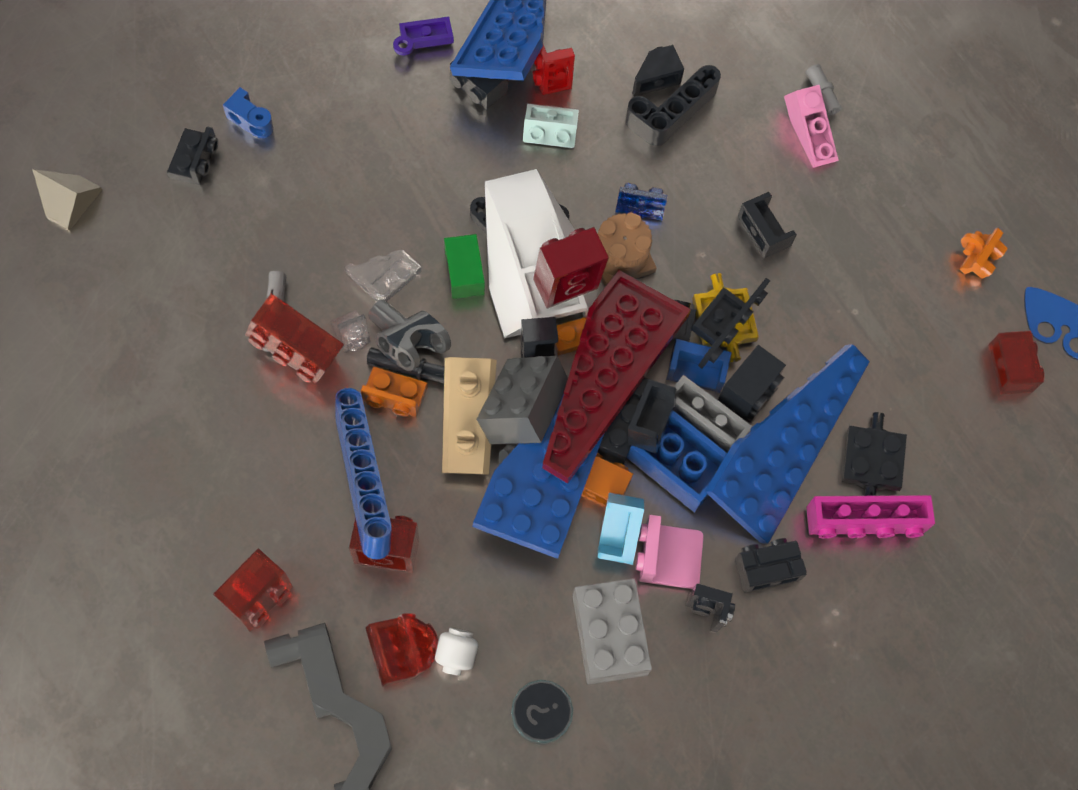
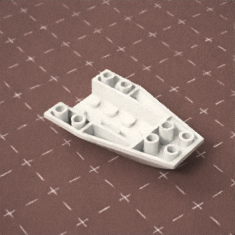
M537 169L485 181L489 290L504 339L521 335V319L556 317L557 319L582 312L583 318L586 317L590 306L603 291L601 281L598 289L547 309L533 280L539 249L542 247V244L553 238L558 240L566 238L575 230Z

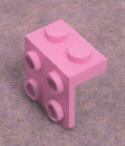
M649 515L646 523H641L639 541L643 542L642 553L638 552L636 560V570L640 571L639 582L693 589L697 583H700L703 533L699 530L660 525L661 516Z

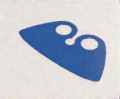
M1027 287L1025 289V308L1031 333L1042 342L1053 343L1060 338L1062 325H1067L1070 328V332L1065 334L1063 346L1070 356L1078 359V353L1074 352L1069 345L1071 339L1078 338V305L1051 292ZM1041 322L1052 324L1055 330L1053 336H1042L1038 332V325Z

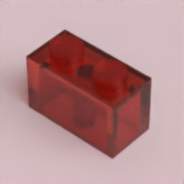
M1031 331L998 333L989 343L1001 395L1034 392L1044 382V369L1039 364L1037 356L1038 346L1036 341L1033 340Z

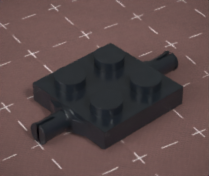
M879 412L872 413V427L863 428L849 425L847 431L842 482L857 484L865 488V496H876L877 490L900 491L902 489L907 434L889 432L883 429L885 414L880 413L878 417Z

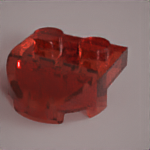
M404 613L397 618L371 623L365 627L382 687L414 679L432 666L439 641L438 636L430 623L425 624L423 621L415 618V614Z

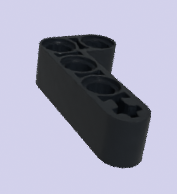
M713 65L701 67L659 107L645 97H633L628 103L625 119L626 125L649 144L654 146L664 144L715 96L721 78L719 69Z

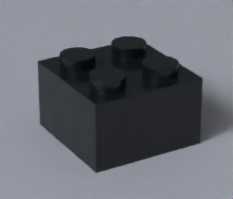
M757 345L726 382L718 397V401L743 420L749 419L753 421L762 410L761 407L764 403L773 397L778 390V386L785 377L781 373L786 364L760 345Z

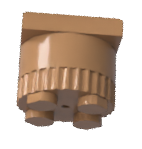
M632 212L628 214L623 213L613 215L603 221L598 230V236L609 257L602 276L605 287L618 270L635 279L656 272L657 267L650 254L652 246L651 230L645 224V221L641 220L639 215Z

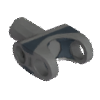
M384 300L376 302L369 311V319L383 330L376 335V343L379 350L393 363L407 371H411L420 365V358L415 349L427 348L434 352L444 353L451 348L450 336L446 329L426 311H420L406 318Z

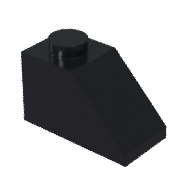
M674 45L660 46L649 51L635 77L632 91L634 97L681 84L684 66Z

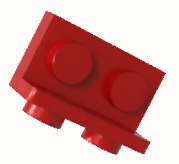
M543 44L534 61L536 70L532 72L534 83L536 86H540L543 95L572 89L575 54L572 48L558 49L547 53Z

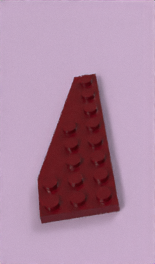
M617 271L588 310L584 329L581 333L578 349L564 390V396L542 467L544 470L567 484L687 320L691 309L624 272Z

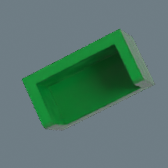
M477 234L444 238V250L447 256L452 299L485 295V281Z

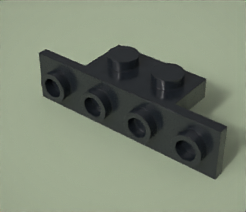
M768 278L764 279L746 303L723 287L694 323L690 330L712 345L698 365L701 369L704 368L708 361L713 364L724 351L720 348L722 343L725 341L729 344L739 331L735 328L740 322L744 325L754 312L750 309L753 304L759 306L767 296L768 292L764 289L770 282Z

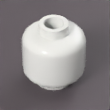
M449 628V632L440 634L435 660L443 666V672L460 676L461 670L473 668L478 642L472 638V632Z

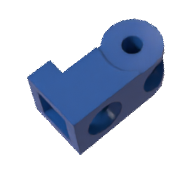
M241 87L223 104L226 118L253 136L267 138L272 134L274 127L270 112L263 107H256V105L251 103L248 92Z

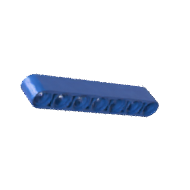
M344 388L336 393L335 419L362 551L368 558L382 559L389 554L391 549V521L362 395L356 389Z

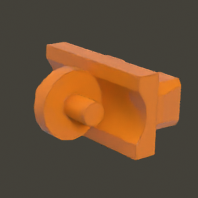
M996 228L992 234H982L980 231H976L974 234H965L961 239V244L965 248L963 253L968 256L959 270L964 274L973 271L982 279L990 276L996 267L988 260V257L997 260L1008 249L1000 241L1003 232Z

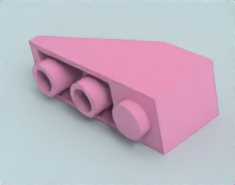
M820 85L797 90L785 95L784 98L791 124L812 167L815 168L839 161Z

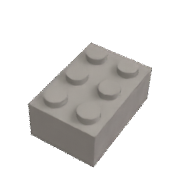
M635 578L575 587L572 596L587 685L647 676L652 667Z

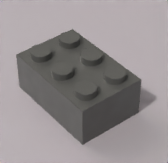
M558 356L507 359L476 419L490 444L542 442L562 399L568 380Z

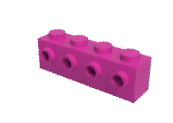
M931 495L814 496L806 506L809 535H819V538L824 539L834 538L837 534H848L849 538L865 537L866 534H877L878 538H889L895 536V534H906L908 538L923 536L927 530L935 525Z

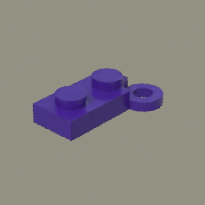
M449 16L399 23L401 36L394 40L393 49L397 54L405 56L410 54L413 48L454 43ZM401 43L408 45L406 48L399 47Z

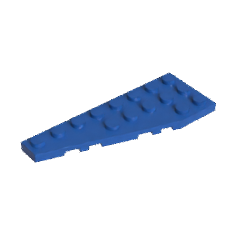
M490 0L450 66L452 75L524 81L543 47L546 0Z
M854 344L845 345L825 362L826 366L818 373H813L807 378L808 381L802 387H797L769 412L770 415L761 423H756L751 427V432L744 438H739L735 441L705 490L714 501L760 543L769 544L870 362Z
M562 399L542 442L519 443L494 470L472 526L557 559L603 436L600 438L568 484L542 468L544 457Z

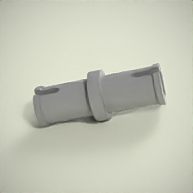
M820 64L809 67L805 73L809 77L812 86L820 85L827 116L835 115L842 107L833 92V84L828 82Z

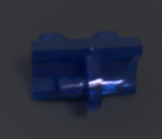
M626 183L624 187L619 189L615 212L622 214L632 212L639 215L641 220L642 217L663 220L668 195L663 194V190L660 188L652 187L649 191L638 190L636 184Z

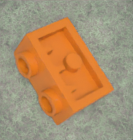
M373 366L366 386L363 385L361 388V395L363 401L371 407H386L392 409L395 414L407 417L412 415L417 417L427 390V382Z

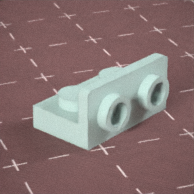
M527 104L523 142L574 148L579 110Z

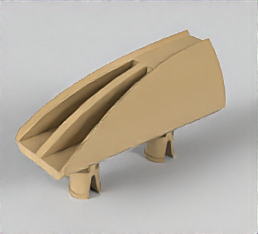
M445 358L442 473L489 475L491 444L476 419L495 384L497 364L495 359Z

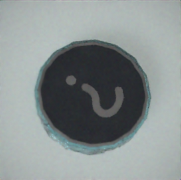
M537 680L529 682L518 691L513 700L511 716L514 727L523 738L531 742L547 744L558 740L566 733L572 722L573 706L570 696L563 687L553 681Z

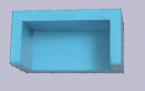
M609 493L598 545L597 557L599 559L633 565L644 513V499Z

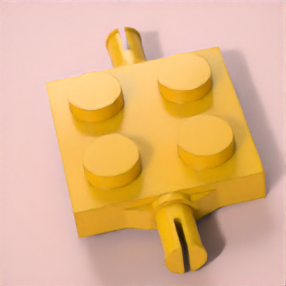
M715 273L710 276L713 290L693 295L692 300L694 309H696L697 320L723 289L724 284L721 273L717 275ZM726 288L745 303L750 298L747 288ZM754 314L750 316L744 325L740 322L735 328L739 331L729 344L725 341L722 343L721 347H727V351L731 352L730 362L741 360L738 345L757 342L759 335ZM701 338L702 345L712 347V345Z

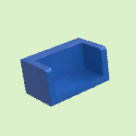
M676 339L666 380L678 382L684 375L700 388L720 393L726 381L731 352L723 351L714 364L708 361L704 368L701 369L698 365L711 347Z

